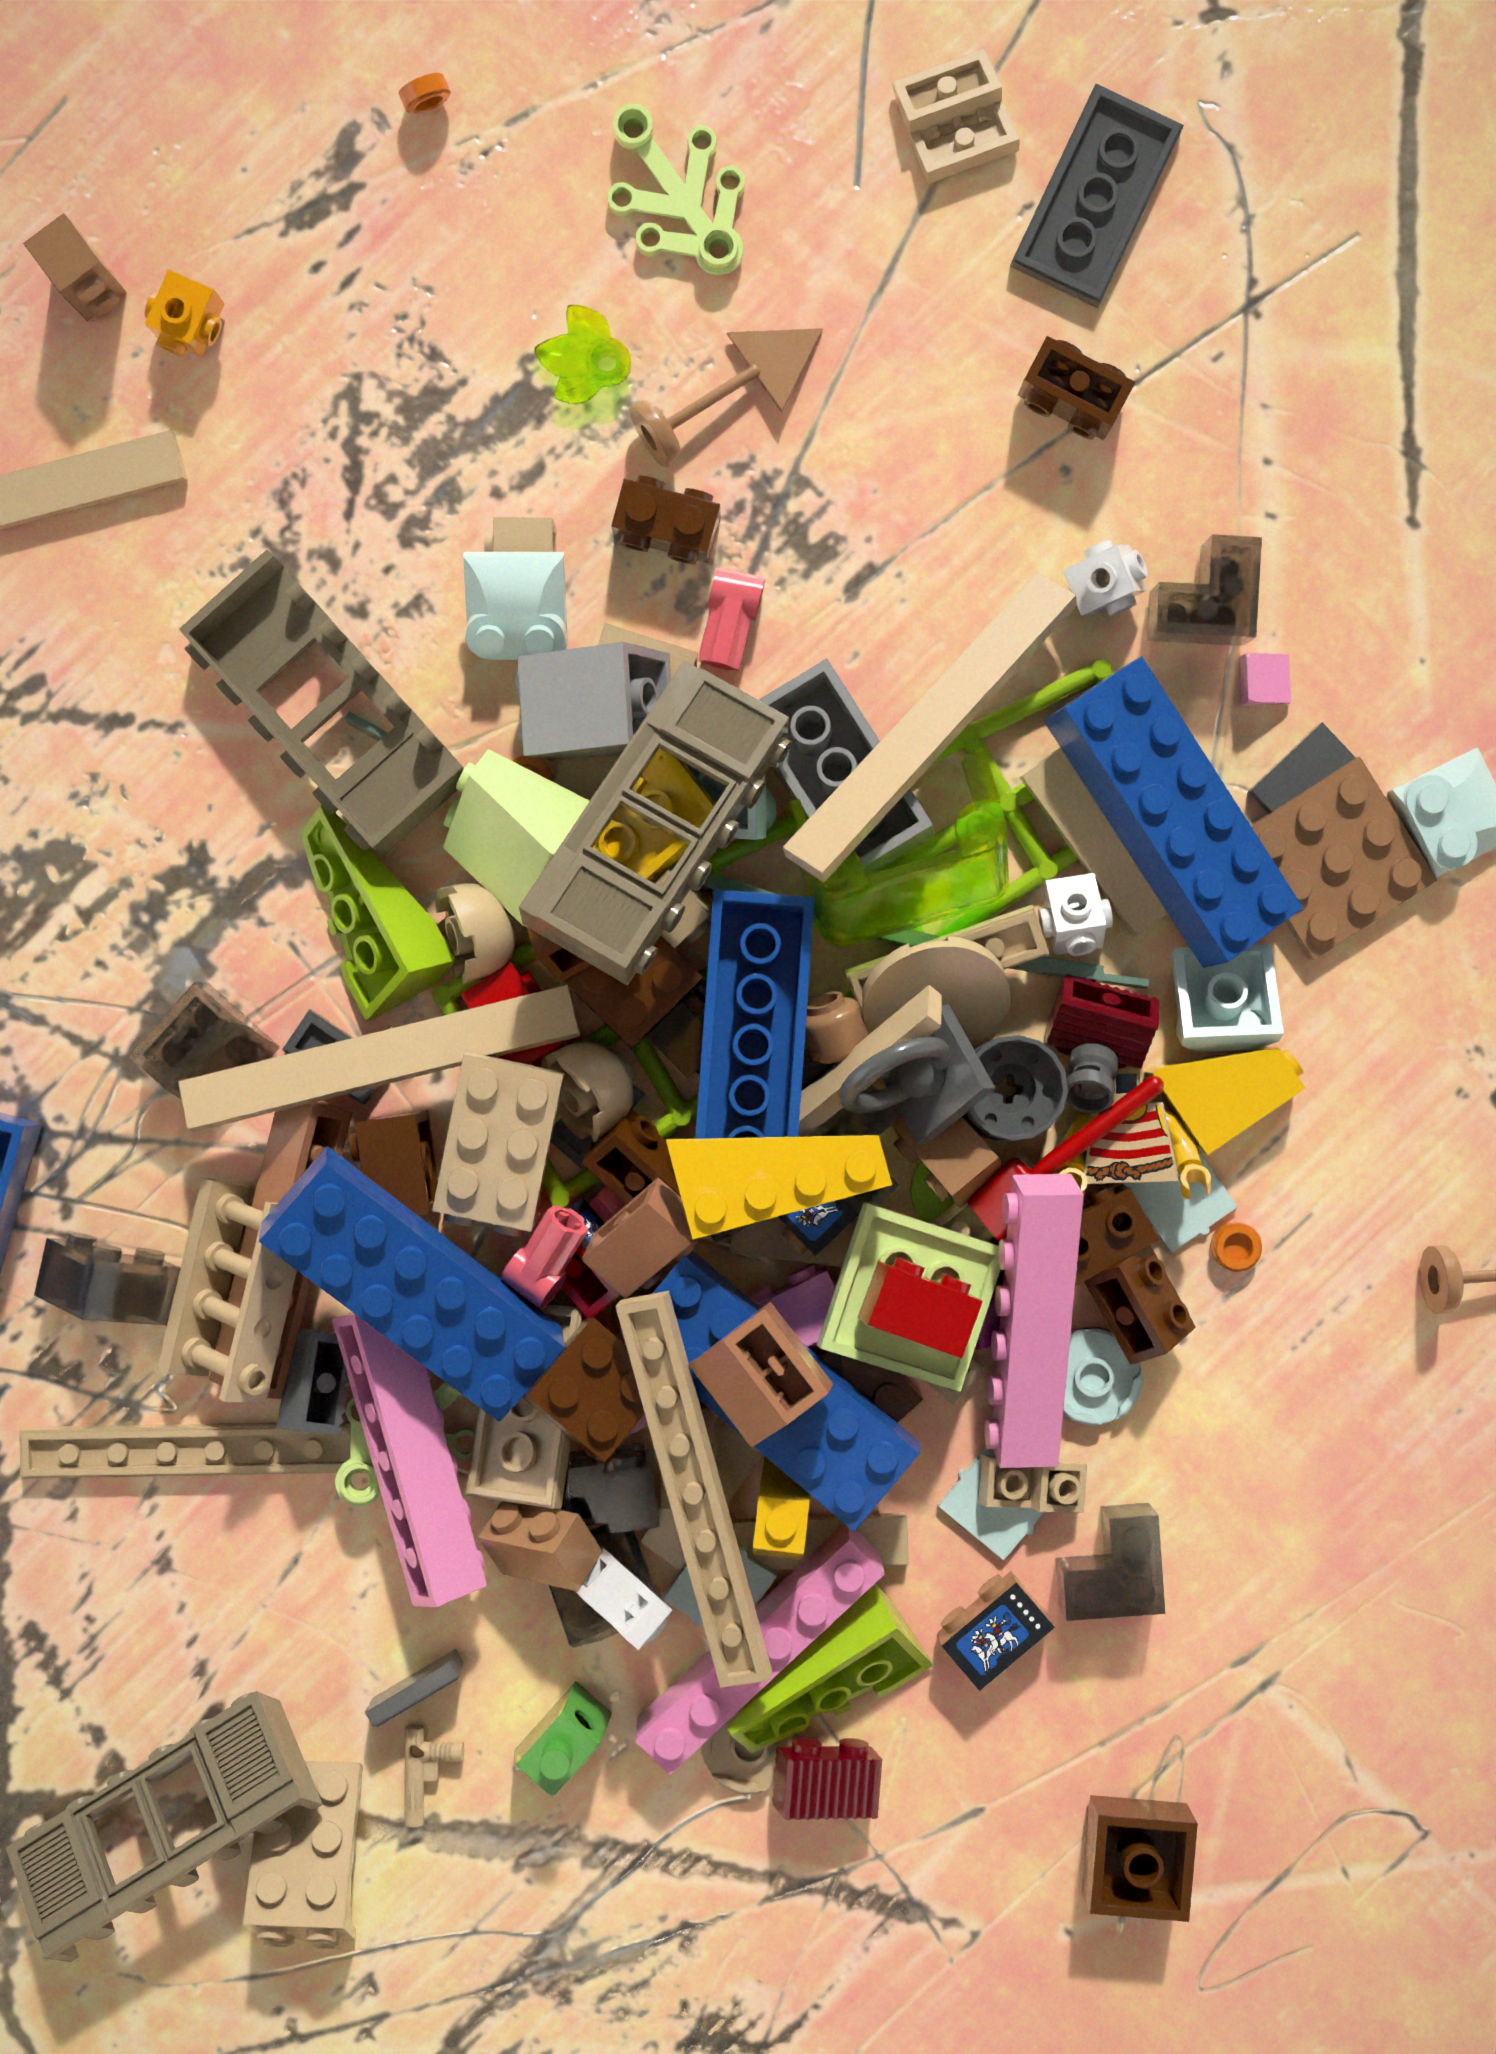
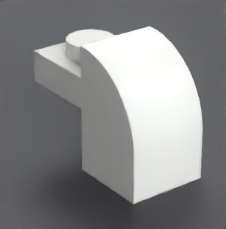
M604 1548L579 1591H575L637 1650L645 1642H651L659 1636L666 1625L667 1616L673 1611Z

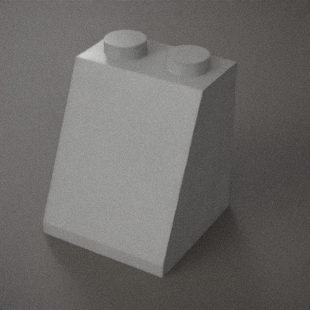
M616 642L517 656L518 673L515 684L520 696L521 722L518 733L523 746V756L553 760L621 755L671 681L670 653L626 642Z

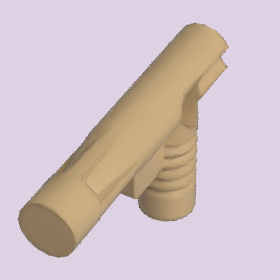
M412 1724L405 1727V1826L413 1828L424 1825V1781L438 1780L440 1760L442 1762L445 1760L446 1762L450 1760L451 1762H463L464 1742H452V1744L450 1742H447V1744L445 1742L442 1744L441 1742L424 1741L423 1725ZM412 1745L420 1748L424 1754L418 1757L413 1756Z

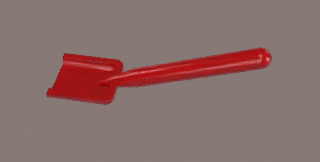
M1158 1076L1148 1077L1111 1105L1110 1108L1103 1111L1049 1152L1032 1169L1022 1159L1011 1158L967 1201L968 1205L999 1242L1000 1240L1007 1239L1008 1224H1005L1003 1220L1002 1200L1004 1193L1011 1192L1012 1175L1054 1174L1158 1096L1164 1089L1163 1080Z

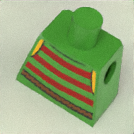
M575 1681L515 1748L516 1766L547 1794L553 1797L597 1749L612 1712ZM575 1713L582 1716L588 1722L587 1727H584L577 1720Z

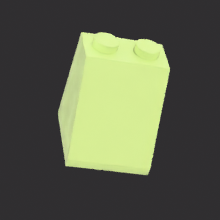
M488 749L477 765L470 762L466 765L457 782L456 789L461 791L462 795L460 800H454L444 819L443 825L450 829L443 848L522 924L519 911L520 904L589 803V800Z

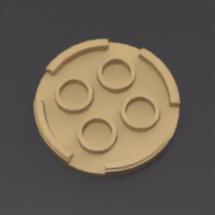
M947 936L945 941L927 942L910 947L908 943L894 950L872 970L862 991V1015L865 1026L870 1034L925 987L930 985L942 994V1004L950 1005L974 1049L990 1041L1000 1030L1008 1015L1011 1002L1008 980L1001 963L995 955L976 942Z

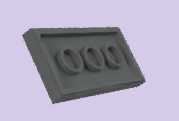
M1095 83L1011 261L1010 267L1098 308L1184 125Z

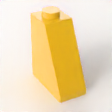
M1267 1046L1257 1050L1238 1051L1152 1066L1144 1072L1147 1077L1158 1076L1163 1080L1164 1089L1159 1095L1169 1110L1177 1114L1194 1139L1199 1152L1209 1155L1306 1089L1299 1076L1304 1074L1301 1065L1289 1050L1286 1049L1281 1052L1279 1047Z
M764 1456L759 1490L753 1555L801 1561L805 1548L810 1494L766 1456Z

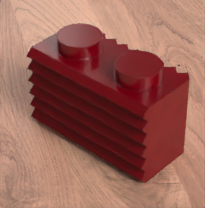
M1066 974L1047 1021L1046 1044L1053 1045L1059 1052L1065 1055H1070L1072 1050L1080 1045L1100 1044L1114 1051L1118 1057V1069L1127 1066L1142 1069L1156 1030H1158L1160 1001L1156 997L1149 998L1146 994L1140 996L1137 992L1130 993L1127 989L1120 990L1118 987L1112 988L1108 984L1102 985L1098 981L1093 983L1089 979L1083 980L1079 976L1073 977L1071 974Z
M808 1738L795 1739L792 1741V1746L776 1748L773 1806L782 1818L786 1820H819L821 1818L826 1820L830 1818L836 1820L839 1818L846 1820L849 1818L855 1820L858 1818L876 1819L878 1818L883 1759L869 1746L868 1742L861 1739H841L839 1746H822L821 1742Z

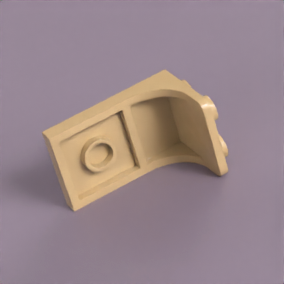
M471 1052L463 1054L432 1209L433 1212L443 1213V1220L456 1225L472 1226L474 1220L493 1224V1231L509 1236H522L523 1230L529 1232L533 1230L541 1216L540 1195L565 1072Z
M305 1761L323 1805L315 1810L296 1805L280 1815L284 1824L280 1830L272 1834L254 1831L243 1925L256 1934L257 1940H263L266 1946L293 1947L294 1938L306 1939L305 1941L313 1942V1947L341 1949L343 1940H355L356 1928L353 1927L351 1920V1879L363 1766L361 1763Z

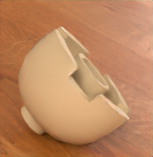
M463 883L439 888L436 893L435 909L436 913L444 911L446 913V934H442V936L448 942L456 960L451 966L453 974L456 977L462 975L463 984L483 980L507 965L516 948V935L522 934V924L481 884Z
M578 1041L561 1047L543 1057L540 1067L565 1072L557 1114L578 1138L583 1140L591 1135L593 1142L600 1140L630 1111L634 1096L631 1081L634 1079V1072L629 1061L622 1054L616 1055L610 1048L594 1041Z

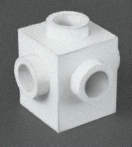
M1111 540L1100 542L1084 550L1085 560L1063 570L1071 592L1076 594L1077 606L1081 616L1096 615L1106 609L1109 616L1116 615L1137 605L1134 596L1148 590L1144 578L1148 577V571L1141 554L1136 549L1132 551L1130 545L1116 544L1113 546Z
M1095 873L1045 880L1044 908L1038 910V917L1044 938L1051 937L1054 955L1068 953L1072 956L1089 954L1095 949L1103 948L1105 930L1112 928L1113 920L1109 900L1100 899Z

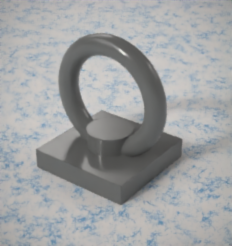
M942 1004L941 1028L931 1036L913 1038L897 1043L867 1059L843 1082L839 1092V1100L844 1109L857 1114L873 1113L896 1105L916 1144H928L992 1092L995 1086L950 1005ZM881 1076L886 1088L861 1094L871 1082Z

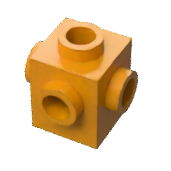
M168 269L159 291L154 290L147 300L144 311L145 325L157 338L155 344L163 350L179 357H184L185 352L188 351L202 358L206 346H212L218 338L222 324L219 316L225 303L213 288Z

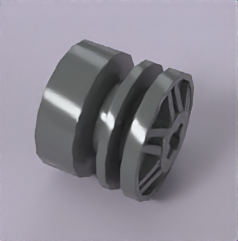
M1021 1035L999 1037L974 1049L994 1086L995 1084L1003 1083L1005 1077H1007V1084L1015 1087L1016 1090L1014 1096L1006 1097L1005 1103H1003L1002 1094L995 1093L993 1090L963 1115V1118L977 1134L996 1141H1013L1033 1138L1051 1128L1063 1112L1068 1094L1066 1071L1057 1055L1039 1040Z

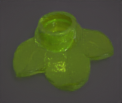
M572 304L567 306L566 324L568 334H561L547 339L534 348V352L545 370L559 377L554 393L555 399L568 404L585 403L590 401L601 388H612L620 385L626 380L631 370L632 362L629 350L621 341L612 338L607 319L599 312L582 305ZM609 356L614 358L616 366L610 371L601 370L598 367V363L603 357Z

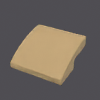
M985 48L892 82L894 95L906 131L927 185L1019 151L1020 139L1002 101V86Z

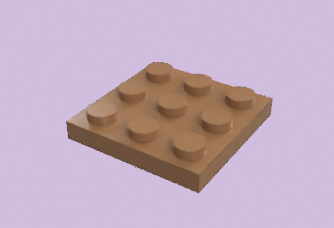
M1360 756L1275 811L1268 813L1251 824V827L1303 906V909L1285 922L1309 960L1319 958L1437 881L1436 876Z

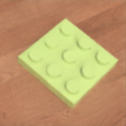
M863 1202L817 1346L833 1353L961 1392L1001 1270L998 1258L999 1246ZM896 1257L925 1267L923 1277L940 1282L942 1275L945 1274L971 1284L969 1293L983 1300L962 1359L869 1326L858 1318L878 1260L894 1265Z

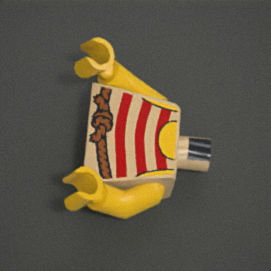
M1140 1073L1117 1074L1114 1080L1115 1095L1112 1105L1140 1084ZM1163 1102L1147 1103L1059 1170L1060 1174H1072L1083 1194L1087 1184L1179 1181L1178 1173L1180 1174V1189L1183 1198L1190 1199L1188 1184L1192 1182L1201 1183L1205 1187L1206 1195H1209L1211 1192V1174L1202 1166L1194 1139L1177 1114L1164 1108ZM1082 1112L1078 1114L1061 1143L1102 1112Z

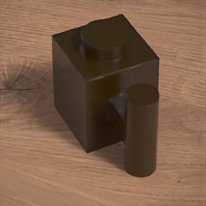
M707 979L694 990V993L704 1003ZM681 1002L647 1037L688 1079L694 1072L700 1076L705 1008L696 1016L684 1002Z

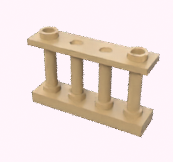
M202 1177L157 1369L166 1374L209 1376L211 1370L224 1377L219 1400L235 1403L266 1404L297 1270L258 1242L262 1221L278 1203L265 1202L263 1211L249 1206L253 1186L242 1182ZM244 1225L258 1231L252 1260L237 1254ZM232 1274L247 1279L240 1308L226 1302ZM221 1322L236 1328L229 1356L215 1350Z

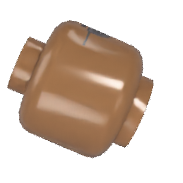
M841 992L824 993L807 1002L805 1045L813 1061L820 1064H830L831 1066L834 1063L841 1062L852 1052L858 1043L869 1035L858 1002L852 998L843 997Z

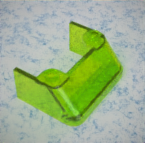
M984 747L973 750L961 761L973 803L963 808L955 821V834L960 849L869 875H864L859 856L853 850L825 882L799 866L807 896L815 897L813 917L817 931L824 942L832 947L846 948L986 908L1003 899L1009 888L1007 828ZM800 799L790 801L783 811L790 838L806 822Z

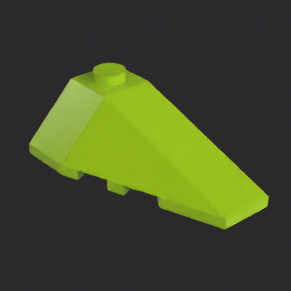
M321 805L301 830L300 835L316 887L321 892H327L332 918L326 921L331 936L340 935L347 962L340 964L344 980L365 1020L369 1021L435 985L456 960L434 919L369 848L363 851L344 830L347 824L336 812L332 815Z
M874 1584L761 1689L730 1723L727 1729L735 1740L752 1753L805 1730L810 1724V1718L817 1714L834 1711L837 1716L851 1710L849 1701L873 1690L877 1698L893 1692L932 1667L933 1663L893 1602Z

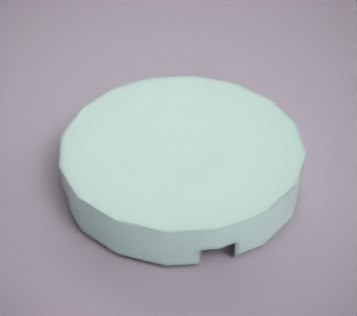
M1096 1326L1073 1330L1070 1336L1063 1414L1074 1422L1089 1426L1102 1425L1126 1415L1138 1400L1142 1387L1143 1375L1140 1363L1129 1364L1111 1330Z

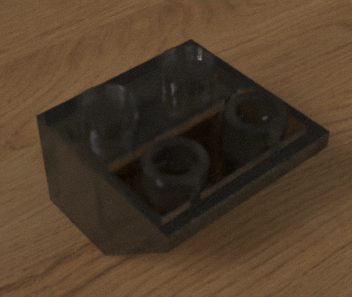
M194 982L128 1056L165 1090L182 1100L178 1081L271 1059L281 1047L209 982Z

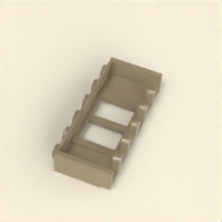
M265 550L179 628L181 633L190 642L184 648L185 651L203 670H206L210 665L222 678L216 683L221 692L235 706H238L243 701L254 714L248 719V722L267 742L275 738L286 750L280 755L283 762L299 778L307 774L318 787L312 794L332 815L337 810L344 815L350 822L344 830L363 851L371 846L385 856L457 791L456 785L464 767L281 562L268 550ZM318 641L346 672L349 678L291 729L260 692ZM362 690L394 728L340 777L335 779L304 742Z
M683 661L520 904L519 911L522 924L627 986L636 972L644 975L657 955L658 948L654 947L662 932L665 930L671 933L679 923L685 910V906L681 904L691 888L698 891L708 878L712 869V864L708 861L718 847L723 850L726 849L734 838L739 827V823L735 821L744 806L751 809L760 798L766 784L762 778L771 765L778 768L787 756L792 741L788 740L789 717L710 672ZM659 748L727 787L700 829L632 790ZM620 806L625 807L689 844L662 887L593 848Z
M258 1691L240 1696L233 1701L228 1709L213 1718L203 1720L190 1729V1735L175 1744H167L157 1748L150 1753L147 1762L134 1770H126L114 1775L107 1781V1787L92 1796H84L74 1800L67 1805L65 1811L47 1822H42L29 1828L23 1837L6 1847L35 1938L39 1940L46 1959L66 1962L74 1961L79 1957L75 1943L83 1938L101 1940L109 1937L115 1932L112 1923L113 1919L126 1911L142 1914L152 1910L157 1906L155 1893L168 1885L178 1887L192 1885L199 1880L196 1868L209 1859L214 1858L227 1861L237 1857L242 1852L238 1841L254 1831L272 1834L280 1830L284 1826L280 1815L294 1806L300 1805L315 1810L323 1805L280 1700ZM194 1759L218 1822L175 1848L152 1785ZM135 1796L158 1860L116 1885L94 1821Z

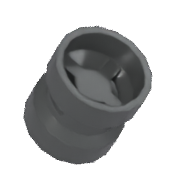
M1084 1044L1072 1050L1069 1056V1076L1067 1078L1068 1094L1066 1102L1069 1106L1084 1113H1099L1111 1107L1115 1095L1114 1080L1118 1072V1057L1114 1051L1100 1044Z

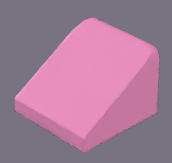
M1245 653L1238 658L1241 707L1291 703L1289 654Z

